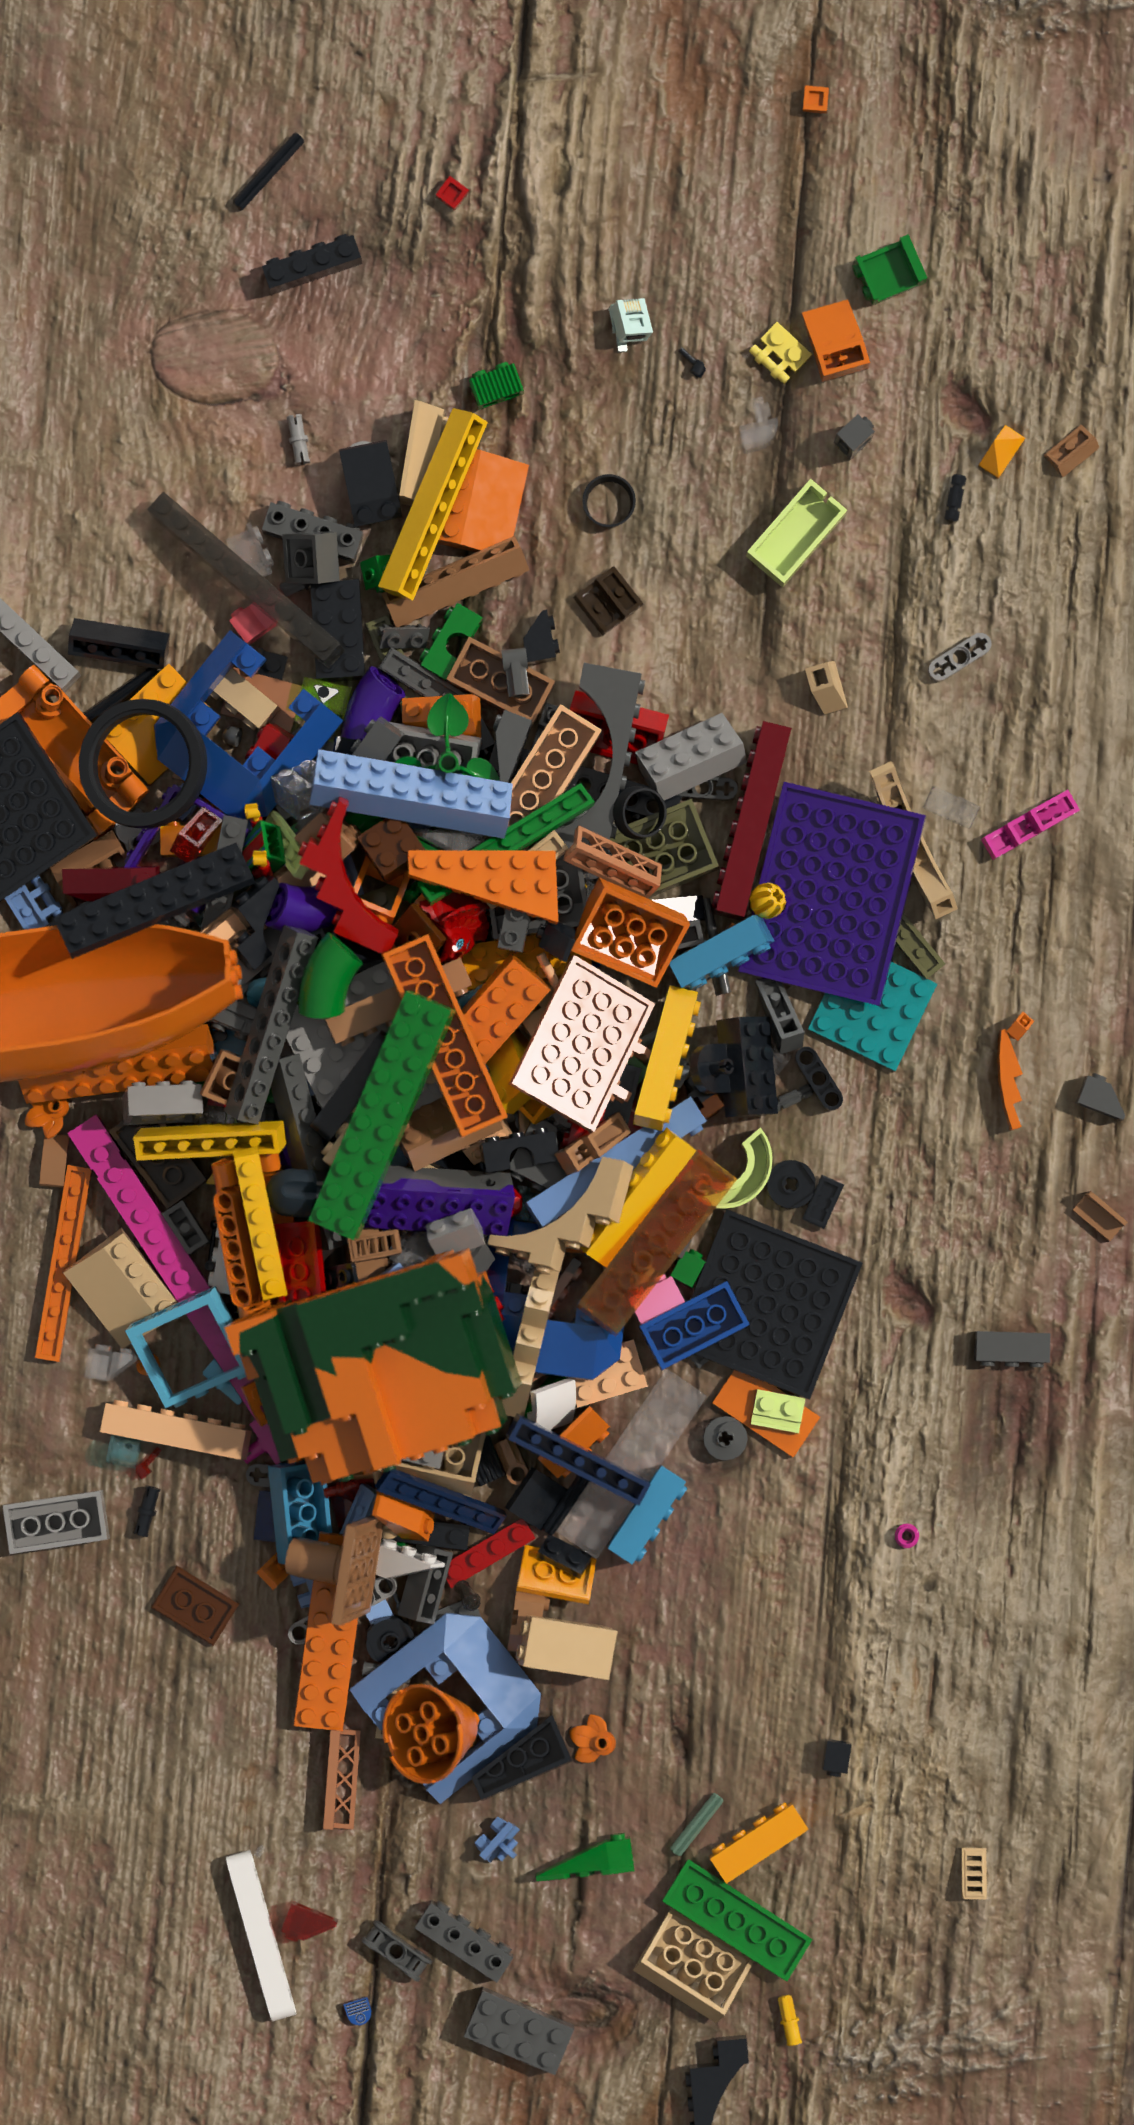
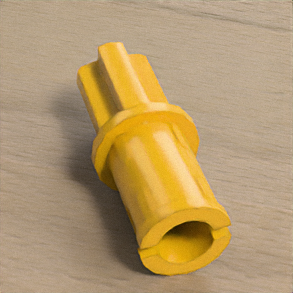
M780 1996L778 1998L782 2017L780 2024L784 2027L787 2046L801 2044L802 2040L797 2023L799 2017H796L792 1996Z

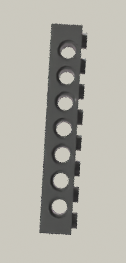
M283 926L224 1112L237 1120L259 1124L299 999L304 971L318 940L317 936L306 930Z

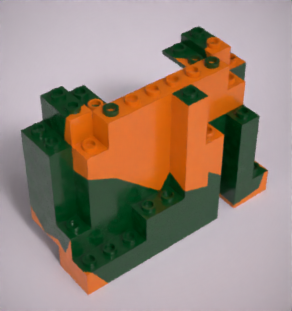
M469 1248L455 1253L454 1250L433 1255L422 1263L292 1302L290 1299L266 1307L259 1313L234 1320L225 1326L233 1355L240 1354L247 1379H254L280 1462L288 1460L290 1464L305 1458L312 1482L320 1481L321 1485L331 1483L335 1479H339L340 1482L353 1479V1474L363 1472V1475L371 1474L378 1471V1469H382V1472H387L397 1468V1465L401 1464L402 1459L409 1457L410 1461L423 1458L424 1453L433 1450V1453L437 1454L448 1450V1445L455 1443L457 1447L467 1445L472 1442L471 1439L476 1434L484 1432V1435L487 1436L499 1432V1429L503 1427L502 1425L508 1419L502 1400L514 1396L513 1394L517 1392V1389L522 1384L486 1271L476 1272Z

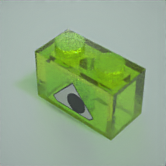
M304 677L301 691L305 689L338 717L344 718L352 696V688Z

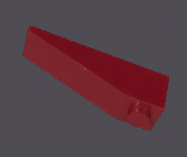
M160 866L62 869L63 894L93 902L160 874Z

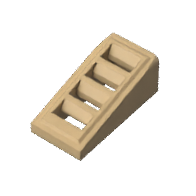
M961 1847L962 1899H987L986 1848ZM967 1856H981V1861L967 1860ZM967 1866H981V1871L967 1870ZM967 1876H981L980 1881H967ZM967 1886L980 1887V1891H967Z

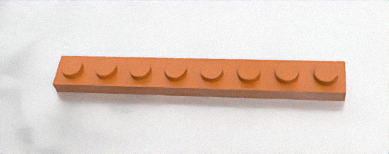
M67 1165L35 1358L56 1362H60L73 1288V1285L63 1272L77 1262L92 1175L90 1168Z

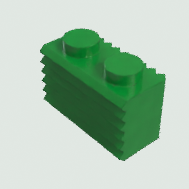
M508 362L500 363L495 366V370L487 373L485 370L472 374V378L469 379V385L478 410L524 394V389L514 363L510 365Z

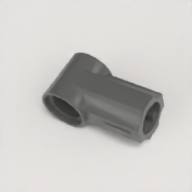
M526 647L501 650L509 698L530 695L526 670L528 669Z

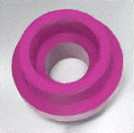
M902 1524L895 1531V1541L903 1548H911L919 1540V1532L912 1524ZM909 1531L911 1538L904 1540L902 1538L903 1532Z

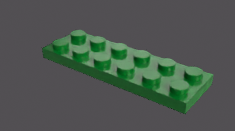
M689 1859L686 1860L661 1901L785 1982L789 1980L813 1940Z

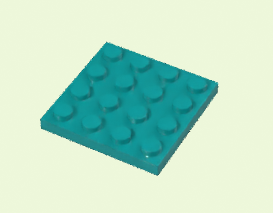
M891 962L880 1006L825 993L807 1030L895 1072L933 995L937 983L929 979L926 980L925 977Z

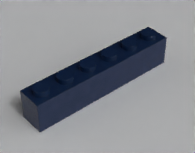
M516 1414L506 1433V1437L509 1440L640 1506L651 1485L646 1479L519 1414Z

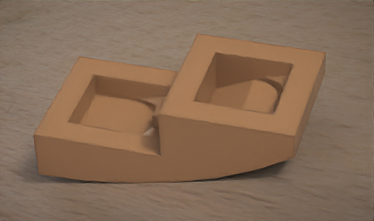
M55 1135L50 1139H46L44 1136L40 1186L64 1188L70 1141L68 1135Z

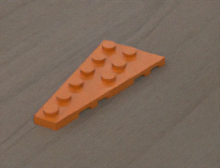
M408 850L407 870L408 877L434 886L439 885L452 889L453 892L459 894L464 893L509 910L514 909L526 913L527 916L548 920L549 923L558 924L555 851Z

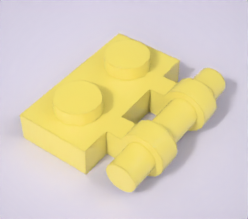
M778 322L760 339L766 346L763 350L756 345L749 350L755 357L754 360L759 365L762 363L771 372L770 375L775 380L778 378L783 384L790 379V376L784 372L787 368L796 373L812 356ZM771 353H774L782 361L779 365L768 357Z

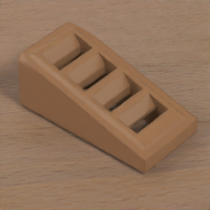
M398 1229L361 1235L356 1240L347 1238L351 1263L402 1254ZM387 1237H391L393 1250L388 1249ZM376 1239H381L382 1252H378ZM367 1240L371 1242V1254H368ZM356 1242H361L363 1255L358 1256Z

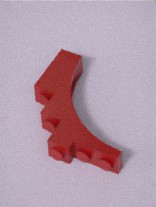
M339 797L337 803L332 801L327 815L331 816L328 824L322 823L317 834L320 841L313 837H310L308 843L303 841L297 854L301 856L299 864L325 875V877H319L315 886V890L318 891L316 898L342 909V912L337 910L332 920V924L335 925L333 932L380 954L391 951L399 929L380 919L364 904L355 892L346 874L341 853L340 837L342 822L349 800Z

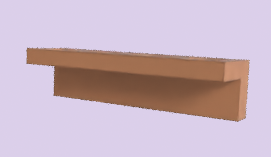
M578 826L575 829L574 843L564 853V861L646 898H649L660 887L662 864L586 828ZM582 837L588 839L591 846L581 842ZM602 847L609 849L612 856L606 854ZM623 857L629 858L633 866L628 864ZM644 866L654 870L653 875L647 873Z
M343 1729V1732L341 1730H330L323 1829H354L361 1730ZM341 1734L355 1735V1745L348 1752L340 1744ZM341 1750L344 1753V1755L339 1759V1754ZM353 1750H354V1760H353V1758L349 1755ZM347 1756L353 1763V1770L347 1776H344L338 1768L339 1762ZM338 1774L342 1777V1780L339 1783H337ZM351 1775H352V1784H351V1783L349 1782V1780H348V1778H349ZM345 1781L351 1788V1795L343 1801L337 1794V1787ZM336 1798H337V1800L341 1803V1804H340L339 1806H337V1807H336ZM351 1799L349 1808L345 1803ZM342 1806L350 1814L349 1823L339 1824L335 1822V1812Z

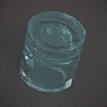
M111 1435L106 1463L110 1464L112 1462L113 1465L118 1463L119 1466L135 1469L139 1459L141 1440L127 1437L121 1439V1436L116 1438L115 1435Z

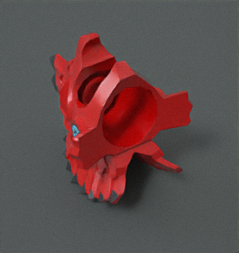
M456 892L449 894L431 906L427 900L420 901L419 907L426 911L429 919L447 938L443 944V953L441 956H438L441 963L446 960L447 964L458 958L462 960L463 956L474 947V940H481L483 942L490 940L488 932L492 930V924L489 922L491 920L490 916L486 915L490 909L487 903H482L481 900L474 899L472 896Z

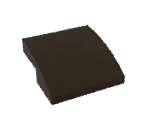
M615 566L596 578L593 583L573 597L602 636L643 606V602Z

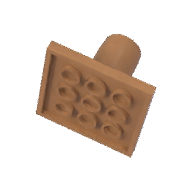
M372 1515L346 1525L343 1546L303 1538H293L289 1544L285 1561L287 1574L337 1585L331 1624L341 1626L370 1613L384 1525Z

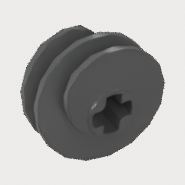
M728 1416L713 1419L708 1423L703 1435L706 1450L710 1455L720 1460H732L741 1455L746 1448L748 1440L747 1431L742 1423ZM726 1431L727 1435H732V1440H728V1445H724L722 1441L719 1442V1436H722L721 1433Z

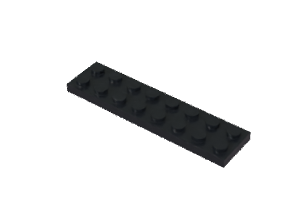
M236 842L54 917V921L71 959H74L255 884V881Z

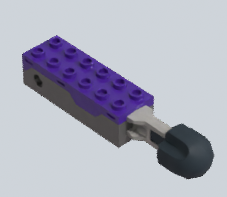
M390 1166L364 1228L427 1231L426 1224L472 1208L482 1226L483 1235L507 1236L511 1217L521 1212L522 1195L513 1187L511 1173L493 1172L484 1174V1171L422 1168L414 1171L412 1167ZM281 1170L271 1176L266 1186L269 1206L279 1215L308 1218L311 1215L324 1182L316 1181V1174L313 1170Z

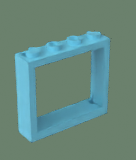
M216 1286L131 1323L125 1330L165 1408L172 1405L177 1408L188 1402L187 1399L192 1396L200 1398L206 1395L210 1388L216 1386L217 1389L228 1385L230 1383L229 1380L235 1377L238 1380L247 1377L240 1354L234 1356L239 1366L173 1394L142 1335L151 1329L208 1304L230 1346L225 1326L234 1320Z

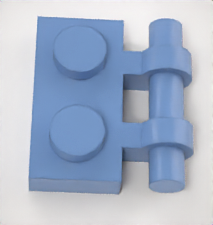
M40 876L32 880L36 888L32 892L25 885L5 898L24 930L44 927L49 924L46 919L51 915L57 917L63 914L61 911L62 906L54 900L49 892L51 890L47 883L44 884ZM38 897H42L47 905V908L42 911L35 901Z

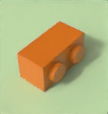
M1022 1011L1008 1028L1009 1036L1019 1041L1033 1024L1034 1020Z

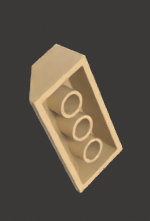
M418 400L414 402L399 493L400 503L410 506L414 502L448 420V417H444V409Z

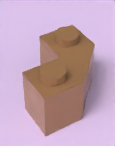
M516 1591L507 1651H517L518 1645L522 1644L523 1635L520 1634L522 1621H526V1615L542 1617L543 1611H548L550 1597Z

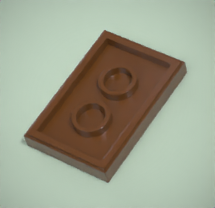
M177 1565L151 1608L214 1646L239 1606V1603Z

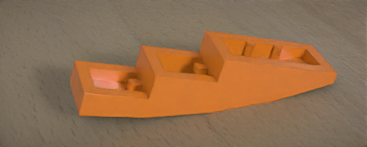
M1003 1029L999 1031L998 1083L1003 1110L1009 1130L1012 1131L1021 1127L1013 1104L1022 1101L1014 1078L1023 1075L1007 1030Z

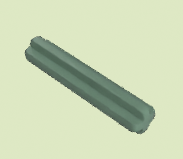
M716 1793L710 1796L672 1844L670 1849L674 1854L681 1856L722 1805L724 1801L722 1797Z

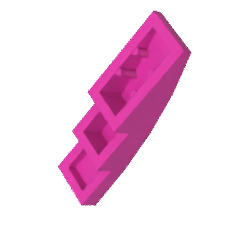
M1066 790L988 834L981 841L992 860L1079 812L1080 809L1069 790Z

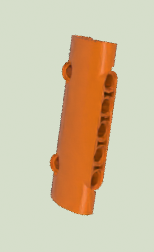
M32 665L20 676L18 683L0 697V724L17 712H20L98 832L99 836L93 839L96 840L110 831L116 823L94 807L85 794L80 780V750L92 723L61 688L53 685L36 665ZM52 694L57 697L58 701L50 703L45 697ZM105 739L98 756L100 784L105 794L115 805L130 812L149 792V789L132 772L127 761ZM119 766L122 768L123 773L116 775L112 773L110 768Z
M279 1153L259 1154L265 1187L271 1176L281 1171L279 1170L281 1169ZM228 1156L211 1165L217 1193L213 1198L230 1296L232 1302L238 1308L240 1319L259 1313L266 1307L279 1303V1297L263 1300L234 1156ZM270 1207L273 1224L295 1222L294 1217L279 1215Z

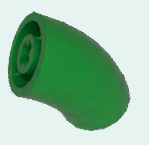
M327 932L315 948L301 981L299 1014L308 1018H331L344 1013L349 985L363 964L345 944L331 933Z

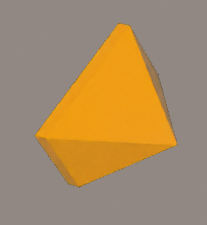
M1005 425L978 466L999 479L1025 440V437Z

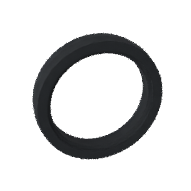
M150 699L125 701L109 708L89 728L79 755L80 780L90 802L100 813L113 822L126 827L140 829L160 827L182 816L198 798L207 774L205 744L193 722L184 713L170 704ZM155 715L172 723L181 733L189 756L187 777L179 793L165 806L146 813L127 812L119 808L108 798L100 784L98 776L99 752L108 734L121 722L134 716Z

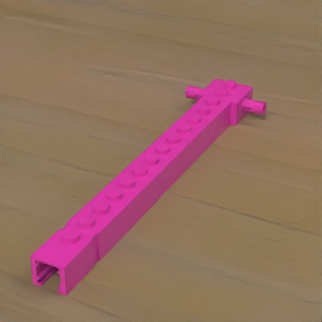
M94 1115L67 1134L90 1169L98 1176L97 1179L176 1300L180 1302L212 1288L208 1286V1281L191 1255H188L163 1217L162 1211L129 1161L121 1154L122 1150L98 1115ZM208 1304L187 1313V1317L222 1370L225 1372L239 1366ZM235 1377L229 1380L254 1417L240 1388L254 1379L248 1380L245 1377L238 1380ZM255 1419L249 1425L257 1435V1440L249 1445L248 1453L251 1452V1454L244 1460L245 1463L248 1465L249 1462L264 1452L266 1454L269 1453L275 1464L281 1463L269 1425L266 1424L260 1427Z

